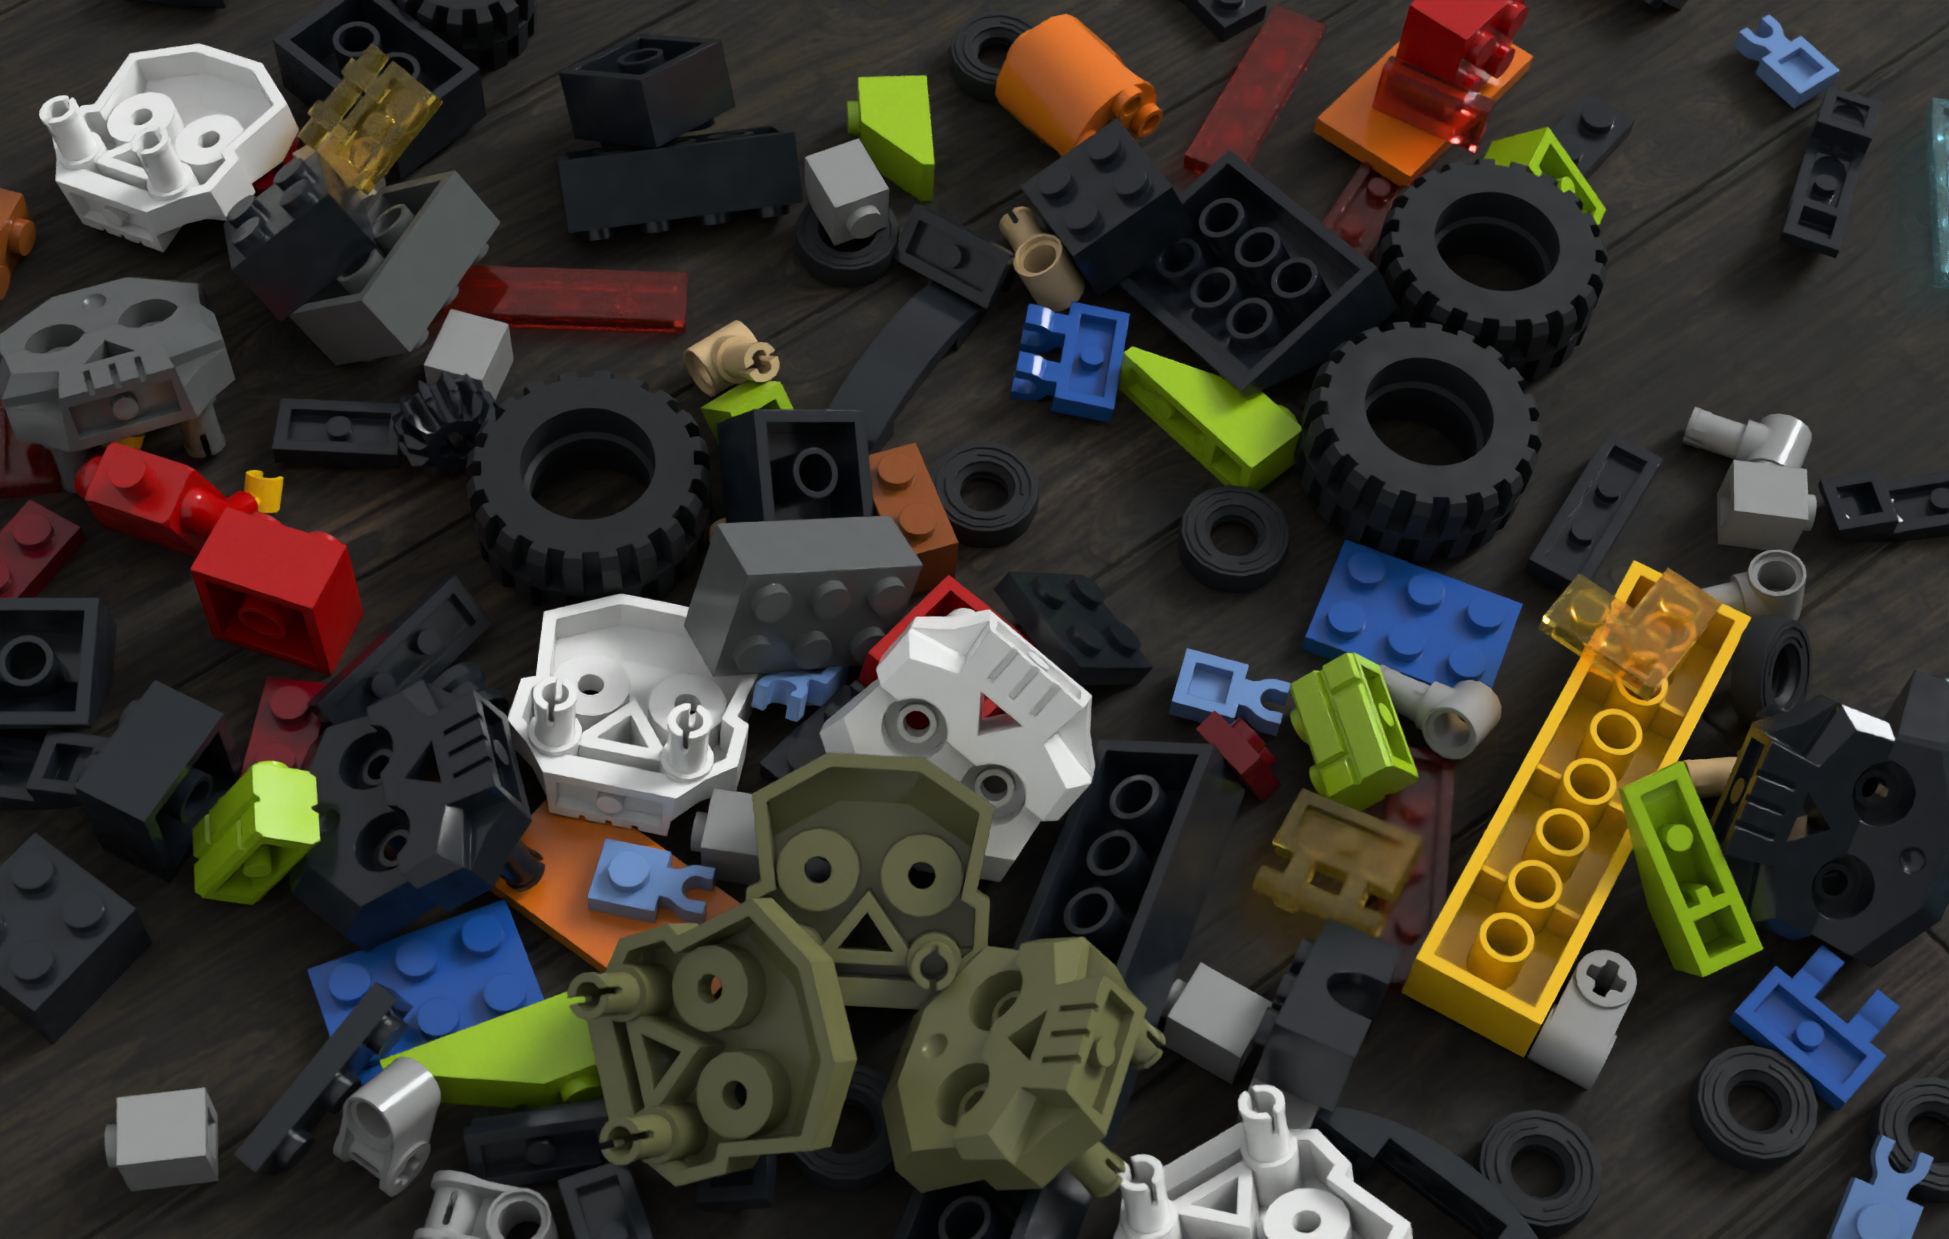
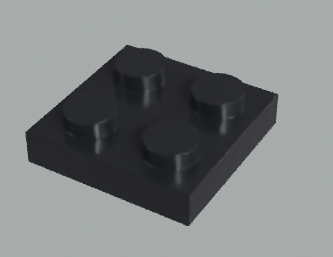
M1009 571L994 588L996 594L1038 650L1079 685H1138L1152 670L1153 666L1140 651L1141 643L1136 634L1129 627L1117 621L1104 604L1105 596L1103 591L1090 578L1080 574Z

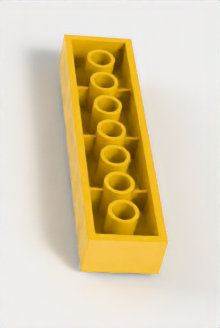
M1635 560L1633 561L1415 958L1401 993L1524 1058L1633 848L1618 788L1678 761L1736 649L1743 631L1752 617Z

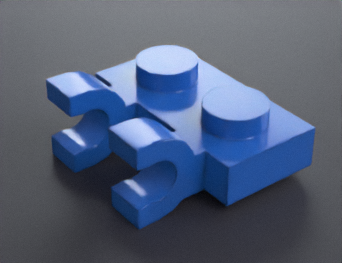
M1071 302L1068 315L1055 313L1043 306L1029 304L1025 325L1022 330L1019 346L1020 352L1016 372L1013 377L1010 398L1022 401H1035L1050 395L1053 396L1051 411L1110 423L1115 406L1130 313ZM1055 347L1062 348L1059 363L1048 361L1041 356L1032 354L1046 353Z
M1822 945L1793 979L1775 966L1734 1011L1729 1022L1759 1047L1774 1050L1794 1062L1811 1082L1813 1091L1839 1112L1886 1057L1871 1042L1900 1007L1877 989L1848 1024L1816 999L1844 964L1839 957Z

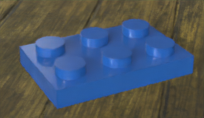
M1345 539L1306 633L1301 650L1331 661L1345 653L1355 652L1379 666L1383 664L1400 672V674L1427 685L1437 681L1452 688L1460 681L1474 680L1482 682L1492 689L1523 604Z
M505 899L385 941L368 953L365 950H360L307 969L330 1037L375 982L393 989L414 1006L403 1019L408 1024V1027L398 1043L382 1057L374 1054L357 1075L362 1081L360 1088L382 1071L380 1060L544 1000Z

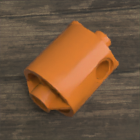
M1068 14L1050 17L1033 29L1022 33L1010 46L996 82L995 95L1000 105L1039 141L1055 149L1061 156L1071 151L1116 118L1136 142L1139 138L1147 137L1154 132L1163 118V111L1156 106L1157 94L1153 85L1131 72L1116 52L1080 20Z

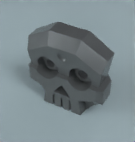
M125 277L51 297L0 333V395L15 438L18 441L43 444L44 447L51 450L61 477V485L65 491L76 493L74 489L76 470L93 454L91 447L179 423L185 442L184 447L189 456L194 458L206 457L200 439L202 434H205L212 455L217 454L225 447L226 439L221 432L213 403L216 400V395L235 380V376L218 322L211 310L204 284Z

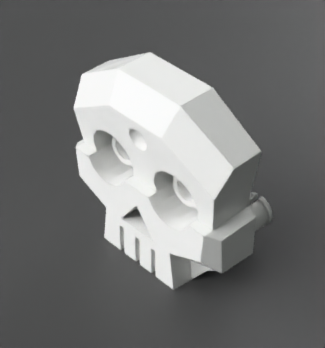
M200 43L130 53L95 104L81 105L79 108L73 97L69 99L68 96L62 95L49 99L39 111L43 124L47 126L52 135L57 156L55 181L82 223L102 231L106 229L108 233L119 237L124 235L127 240L136 243L142 242L144 246L161 252L166 250L185 224L205 219L227 221L226 216L236 203L246 196L256 193L252 183L283 162L299 131L288 104L262 63Z
M620 593L547 610L543 614L536 676L521 678L508 716L514 748L533 768L547 796L549 813L578 819L580 815H583L585 820L605 824L606 820L612 821L611 825L628 829H631L632 826H637L638 831L667 836L670 822L698 802L710 798L713 788L729 791L737 790L746 757L749 729L747 722L754 709L751 706L755 683L764 677L765 673L713 677L684 627L689 610L687 606ZM593 690L598 692V694L587 695L582 692Z
M960 608L952 611L947 617H915L882 655L876 668L878 678L826 720L821 728L820 736L826 753L843 752L926 757L993 804L995 810L980 879L1000 882L1040 821H1058L1092 782L1095 770L1090 735L1092 695L989 609L975 612L972 609ZM984 695L1004 710L1006 714L982 719ZM912 711L923 712L929 718L930 725L922 730L914 729L907 723L906 715ZM989 776H999L1005 780L1007 789L1002 793H991L984 787L983 780ZM918 862L912 865L917 871L935 873L933 867L928 863Z
M1266 1084L1251 1087L1255 1101L1254 1110L1252 1108L1251 1096L1246 1091L1239 1097L1238 1109L1242 1116V1122L1164 1167L1153 1156L1146 1154L1132 1156L1131 1162L1133 1163L1135 1173L1134 1180H1132L1130 1168L1126 1162V1172H1116L1117 1175L1123 1178V1181L1119 1186L1122 1193L1120 1219L1113 1239H1413L1411 1223L1354 1182L1351 1162L1318 1129L1287 1128L1284 1095L1276 1087Z

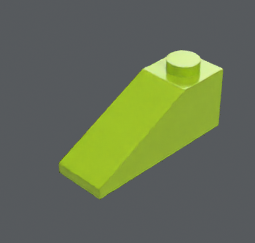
M1133 346L1123 353L1118 389L1225 486L1249 487L1260 491L1295 464L1294 452L1302 426L1298 424L1297 419L1290 410L1274 403L1262 391L1244 398L1222 377Z
M1677 761L1618 788L1648 909L1674 969L1705 977L1763 950L1684 762Z
M567 992L380 1060L382 1070L400 1057H409L420 1062L431 1072L437 1081L441 1092V1103L516 1108V1105L527 1104L530 1109H536L537 1107L598 1099L603 1095L587 1020L577 1017L569 1006L576 1003H585L586 999L585 997L568 998Z

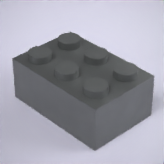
M455 170L381 187L366 207L377 247L289 315L335 365L360 361L370 362L377 358L394 355L406 356L416 351L428 338L429 331L427 328L437 313L448 306L458 295L459 287L457 285L467 270L478 263L489 249L487 241L501 222Z
M891 516L718 523L708 548L684 627L713 677L823 669L838 666H862L867 653L903 619L923 564Z

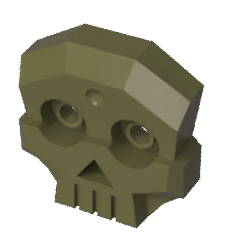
M828 752L752 794L760 880L746 888V901L753 898H772L833 959L845 1006L920 1010L939 990L951 984L956 973L977 952L988 946L990 899L977 888L995 806L926 757ZM820 856L829 861L832 871L826 881L815 882L807 876L805 866L812 857ZM918 862H925L931 865L935 871L933 883L925 888L914 886L908 877V872L912 865ZM868 913L889 946L843 943V941L865 914Z
M772 898L749 899L700 925L697 923L666 924L620 938L605 973H581L570 983L567 992L568 998L585 997L586 999L585 1003H576L569 1006L577 1017L587 1020L609 1121L602 1128L600 1143L614 1141L615 1145L613 1148L602 1150L603 1155L609 1162L616 1165H628L641 1160L649 1164L677 1187L753 1168L760 1155L813 1151L831 1147L857 1062V1056L833 959ZM715 976L720 979L722 984V993L718 1000L711 991V983ZM739 1082L745 1086L747 1091V1100L744 1106L737 1101L735 1094Z
M1084 937L1038 939L1021 944L1019 950L986 946L977 952L956 973L951 984L939 990L913 1016L881 1101L896 1171L921 1193L980 1180H986L996 1190L1042 1189L1063 1169H1066L1093 1197L1101 1198L1114 1192L1121 1185L1123 1178L1113 1172L1107 1164L1118 1173H1125V1162L1116 1153H1112L1100 1140L1106 1137L1128 1066L1136 1070L1146 1069L1155 1064L1162 1056L1163 1051L1157 1048L1148 1038L1157 1046L1166 1045L1164 1035L1144 1018L1147 1007L1127 988L1117 967Z

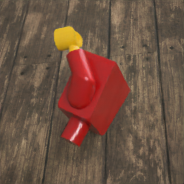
M144 433L102 444L101 448L95 451L78 469L74 478L76 493L85 499L102 527L195 558L200 553L225 507L248 514L252 512L277 513L280 510L284 480L282 476L263 478L262 471L249 470L245 476L244 491H238L226 497L195 469L185 464L141 451L145 437Z

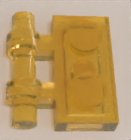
M373 43L369 45L357 61L353 58L350 59L341 71L345 75L324 103L318 99L307 113L311 119L297 135L316 151L326 137L332 134V137L319 153L334 169L367 195L375 188L443 103V101L394 61L377 78L376 75L389 61L390 57ZM363 92H365V96L361 99V101L357 104L353 111L344 120L343 116L347 113V111L351 108L355 101L360 97V95Z
M1302 788L1273 840L1275 854L1291 861L1284 873L1263 865L1256 874L1253 888L1256 891L1273 897L1275 906L1291 913H1296L1301 909L1325 920L1329 917L1378 938L1383 930L1386 917L1364 907L1370 893L1390 902H1396L1424 850L1423 837ZM1316 871L1345 882L1338 896L1310 884Z

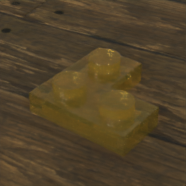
M1667 568L1633 609L1579 573L1546 612L1539 629L1648 702L1715 619L1723 603L1670 568Z

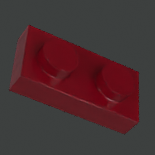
M29 499L0 531V598H35L86 541L81 527Z
M266 677L240 778L251 765L262 761H278L287 765L288 768L300 770L309 746L326 729L307 706V703L327 683Z
M1214 710L1196 728L1207 744H1215L1235 776L1262 803L1281 786L1270 770V767L1277 759L1266 748L1265 742L1240 717L1229 725Z

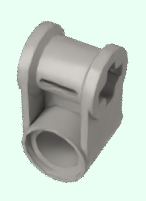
M1596 950L1585 955L1578 963L1558 1004L1554 1003L1527 1059L1590 1091L1617 1038L1615 1032L1636 990V973L1630 962L1619 953L1609 950ZM1594 986L1601 987L1606 991L1604 997L1592 991Z
M397 1058L347 1098L343 1105L342 1123L339 1135L333 1146V1154L344 1162L356 1161L380 1179L379 1188L390 1197L398 1195L406 1189L422 1170L430 1153L431 1145L429 1141L437 1108L441 1103V1092L431 1072L420 1062L412 1058Z
M439 1170L434 1173L431 1188L435 1191V1195L424 1228L415 1230L413 1239H506L510 1230L517 1224L535 1222L541 1226L537 1234L531 1239H560L548 1202L540 1193L528 1188H518L485 1181L476 1176L452 1170Z

